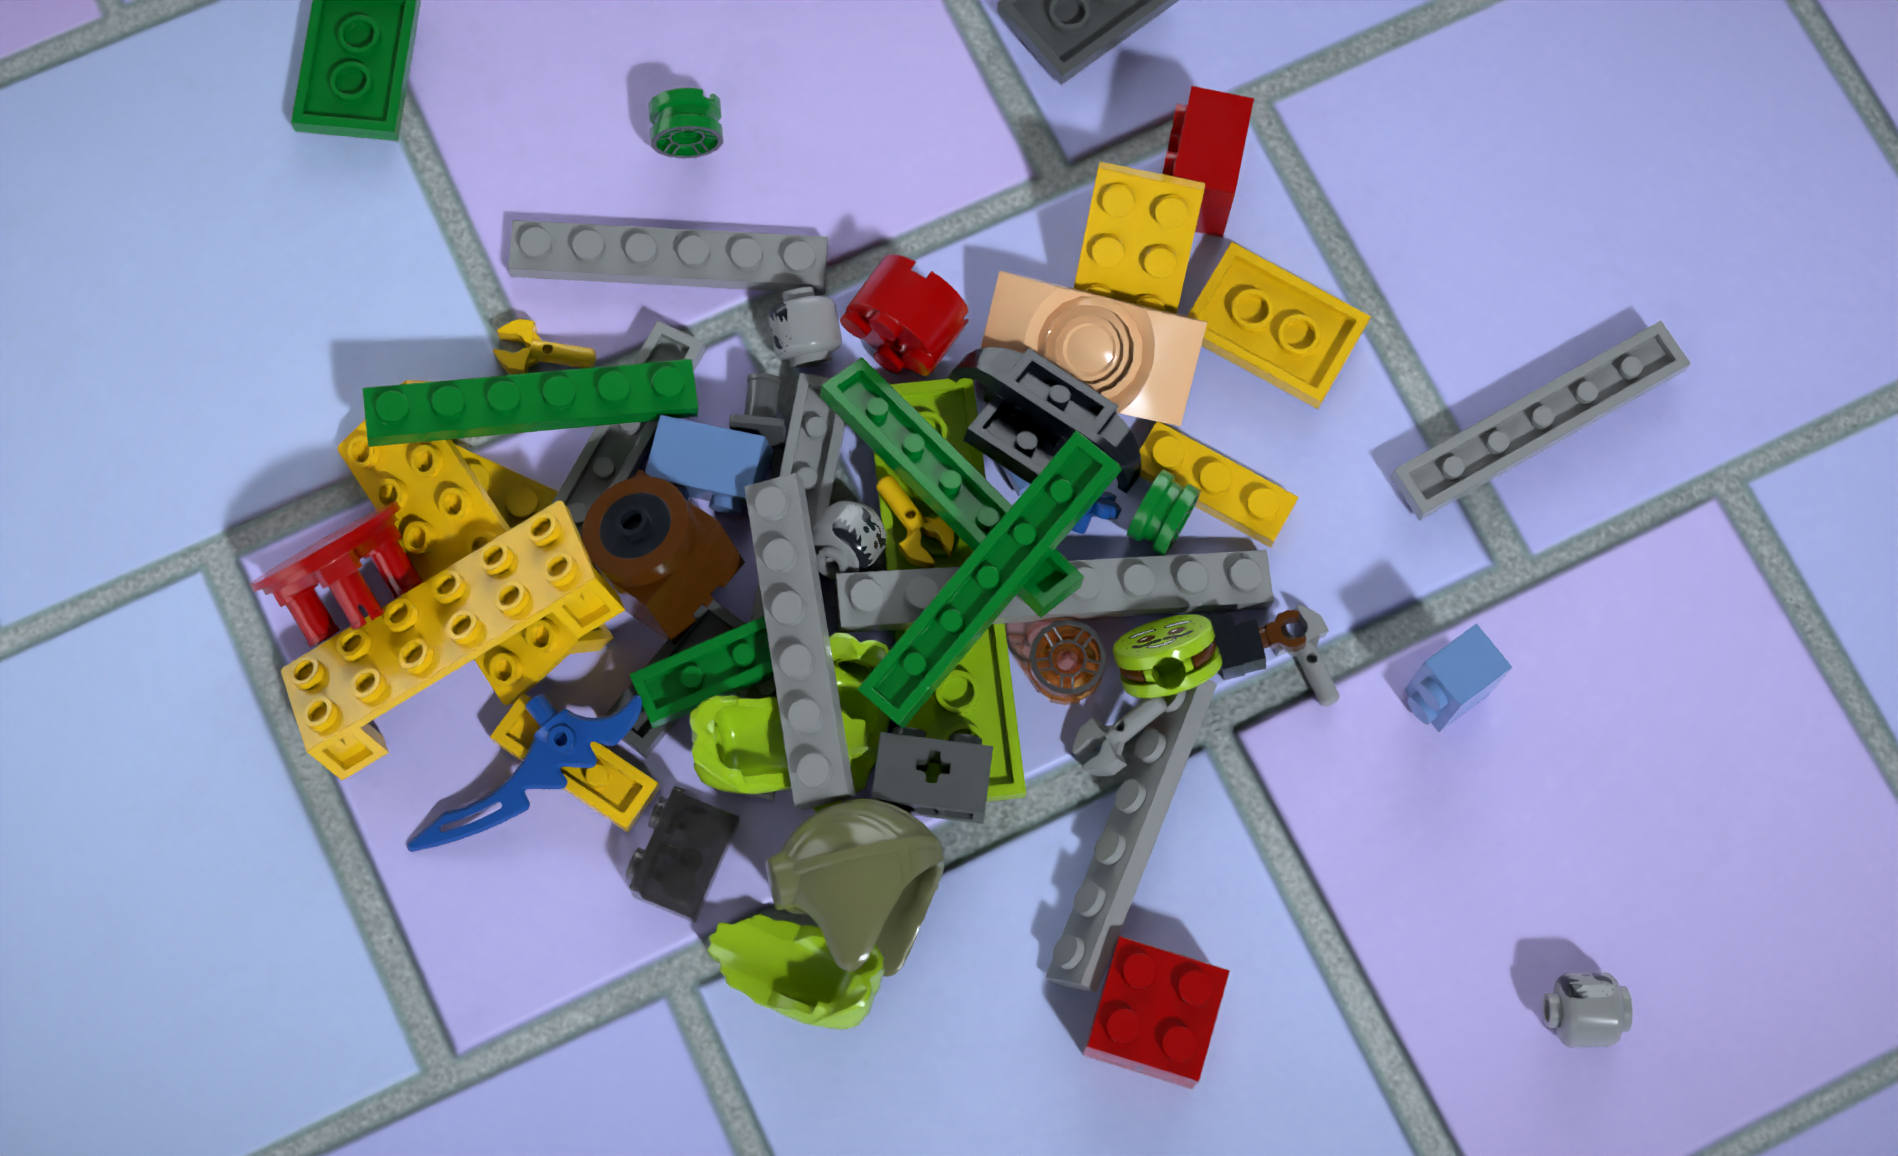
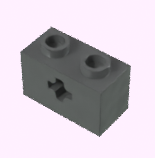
M912 727L893 728V733L880 732L871 799L895 805L915 816L983 824L993 746L982 745L980 737L968 734H951L948 740L926 738L925 731ZM929 763L940 764L941 774L937 778V783L926 782L925 771H927Z

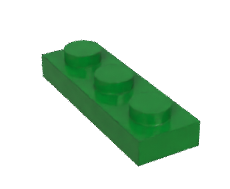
M765 616L630 673V678L637 694L642 699V706L652 728H657L691 713L710 697L730 696L774 677Z

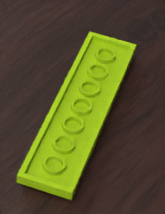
M948 378L890 384L986 479L983 453L963 441L967 428L978 416L972 379L962 378L957 383ZM873 451L877 483L887 475L894 476L924 517L932 519L939 517ZM878 492L881 521L887 533L886 547L884 548L887 571L926 569L908 563L899 551V543L906 539L907 530ZM954 532L953 553L949 557L942 548L940 541L936 538L926 537L925 534L921 533V546L935 561L934 568L961 567L974 552ZM1005 623L991 624L905 726L925 731L926 738L948 740L951 734H968L980 737L982 745L993 746L986 802L1026 797ZM908 629L894 630L895 643ZM929 763L928 769L925 771L926 782L937 783V778L941 774L940 764Z

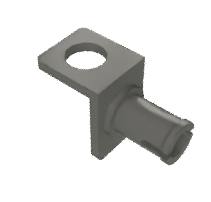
M752 373L747 377L748 389L744 415L731 414L729 427L732 430L765 436L773 449L770 467L772 468L770 479H774L780 475L786 445L784 420L776 418L781 378L769 373Z

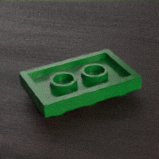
M312 0L291 119L295 132L390 141L399 140L420 12V0Z

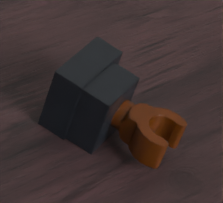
M1284 611L1276 617L1274 622L1267 623L1264 627L1258 628L1256 619L1234 624L1231 612L1210 617L1215 633L1214 640L1222 657L1221 670L1224 680L1266 669L1265 648H1281L1288 652H1297L1306 647V637L1289 639L1282 633V628L1285 625L1299 621V611Z

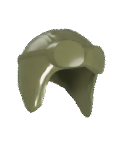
M875 799L845 800L823 808L807 818L794 830L785 842L781 852L766 860L768 883L776 910L786 909L792 914H809L821 928L835 963L846 971L859 969L867 961L873 946L876 944L884 957L885 972L883 976L885 977L893 976L903 967L913 947L932 897L939 887L938 883L943 875L945 865L942 843L924 823L895 805Z

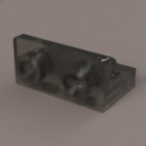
M674 786L669 798L661 796L652 811L648 827L655 830L646 850L638 847L628 865L625 878L631 880L629 890L633 897L696 923L740 823L739 816L687 795L685 789Z

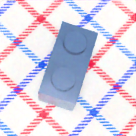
M660 415L645 473L651 477L660 478L671 483L688 501L690 497L710 501L709 507L713 510L731 515H740L742 508L748 509L744 487L766 481L773 449L765 436Z
M1476 623L1422 664L1405 688L1406 693L1410 696L1407 698V702L1412 712L1421 722L1426 725L1431 723L1438 732H1441L1489 696L1512 669V666Z

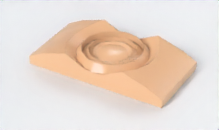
M1000 270L981 348L1001 347L1025 353L1030 348L1119 406L1116 411L1117 413L1181 426L1207 321Z

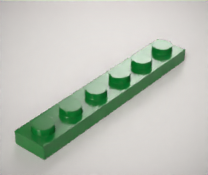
M861 357L821 385L820 398L973 551L1012 507L864 358ZM1055 549L1017 595L1041 618L1081 588L1084 576Z
M692 359L362 388L368 447L657 421L660 415L678 419L698 417L699 408Z
M1076 430L857 690L895 723L904 728L1122 471L1120 465Z

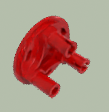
M393 501L310 545L270 569L249 585L253 592L263 590L265 595L272 593L280 607L286 605L311 648L340 631L339 626L336 625L314 589L319 585L318 583H320L322 588L329 587L351 623V628L355 630L367 624L358 608L359 605L365 608L371 620L376 619L385 612L358 570L363 566L360 562L361 558H371L394 599L424 581L398 541L402 536L394 523L398 520L395 513L401 507L397 501Z

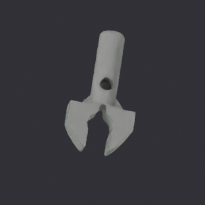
M1297 605L1295 610L1300 613L1299 623L1304 628L1306 647L1297 652H1288L1281 648H1275L1273 651L1276 657L1287 653L1298 658L1319 704L1327 707L1336 703L1340 698L1334 682L1317 650L1319 639L1325 637L1329 630L1321 615L1307 607ZM1286 625L1282 628V633L1286 638H1298L1290 635Z
M1145 698L1113 725H1104L1093 717L1082 725L1076 735L1072 753L1085 759L1098 746L1102 745L1100 753L1081 768L1094 776H1112L1128 764L1122 756L1125 743L1167 709L1164 698Z

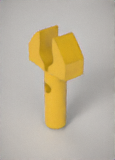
M517 319L497 330L500 340L519 341L527 347L517 353L493 349L496 360L510 375L528 373L529 367L538 362L577 368H593L596 363V352L592 348L542 341L537 335L535 321Z
M887 475L881 478L876 484V489L907 530L906 539L899 543V551L908 563L926 569L934 568L935 566L933 558L921 546V533L925 534L926 537L936 538L940 541L944 551L951 557L954 545V531L940 517L936 519L924 517L894 476Z

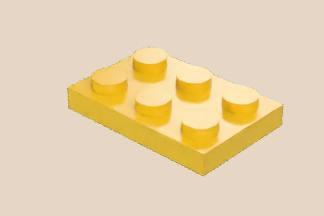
M1100 161L1074 289L1177 314L1205 183Z
M1231 242L1187 317L1207 321L1202 347L1316 409L1320 408L1371 318L1370 315L1234 242Z

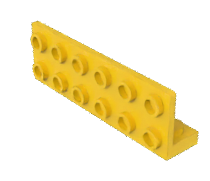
M405 380L402 384L423 383L432 381ZM364 420L338 445V452L375 509L393 501H397L401 509L395 513L398 520L394 523L402 536L398 541L423 581L428 580L510 530V527L451 439L368 447L366 421ZM551 612L478 656L474 661L504 705H511L516 702L522 692L526 694L568 655L600 651L614 637L604 623L578 639Z
M559 500L383 606L385 612L376 619L371 620L368 615L365 617L367 624L355 630L350 626L282 668L281 675L306 752L343 781L389 753L383 735L369 724V722L551 612L579 639L625 611L619 594L593 567L568 507L563 501Z

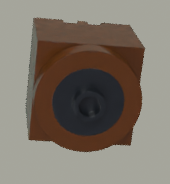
M640 469L633 478L621 481L602 493L590 507L583 523L581 539L592 565L619 594L625 611L674 645L677 644L696 621L694 613L699 607L703 605L707 608L714 600L710 594L716 587H725L745 563L717 519L686 500L682 493L671 483L660 478L651 477Z

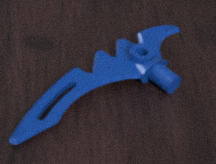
M543 694L537 695L525 705V708L541 728L534 734L531 746L515 772L500 787L483 799L471 805L442 813L408 842L407 849L414 852L437 847L478 834L504 823L529 809L530 802L525 794L527 789L565 788L567 779L562 774L561 767L593 768L597 760L590 743L597 742L608 746L616 745L637 721L642 708L641 697L634 695L625 706L611 715L590 718L577 715L568 709L557 713ZM499 802L502 804L499 810L469 824L444 832L441 829L445 824L472 816Z

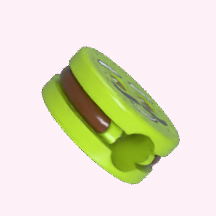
M1176 615L1148 622L1121 636L1115 642L1112 651L1115 662L1121 672L1120 678L1125 692L1138 698L1164 697L1189 690L1212 678L1222 666V657L1214 640L1215 633L1211 621L1200 615Z

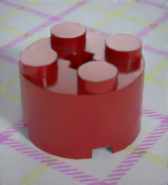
M886 255L846 307V312L840 318V323L850 334L863 339L876 350L873 358L884 369L898 374L902 368H905L920 375L928 376L934 371L967 325L969 319H964V317L969 312L968 307L958 292L933 271L924 278L911 270L916 261L901 255Z

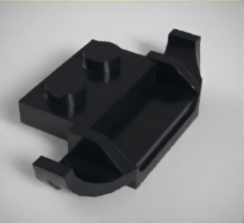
M1001 347L976 349L966 354L947 377L955 383L959 379L969 378L987 388L983 399L987 406L967 428L963 441L1029 484L1036 479L1076 430L1120 465L1122 471L1116 477L1118 489L1127 494L1140 477L1142 466L1138 445L1131 429L1116 412L1119 406L1030 348L1025 353Z

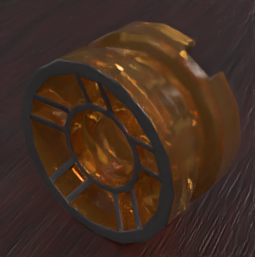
M1073 620L1053 622L1041 629L1032 642L1028 661L1030 682L1037 693L1040 692L1049 698L1050 702L1061 705L1077 704L1089 695H1093L1101 684L1107 660L1103 641L1092 628L1084 623ZM1063 653H1070V659L1077 665L1075 669L1064 671L1059 668L1057 661L1062 658Z

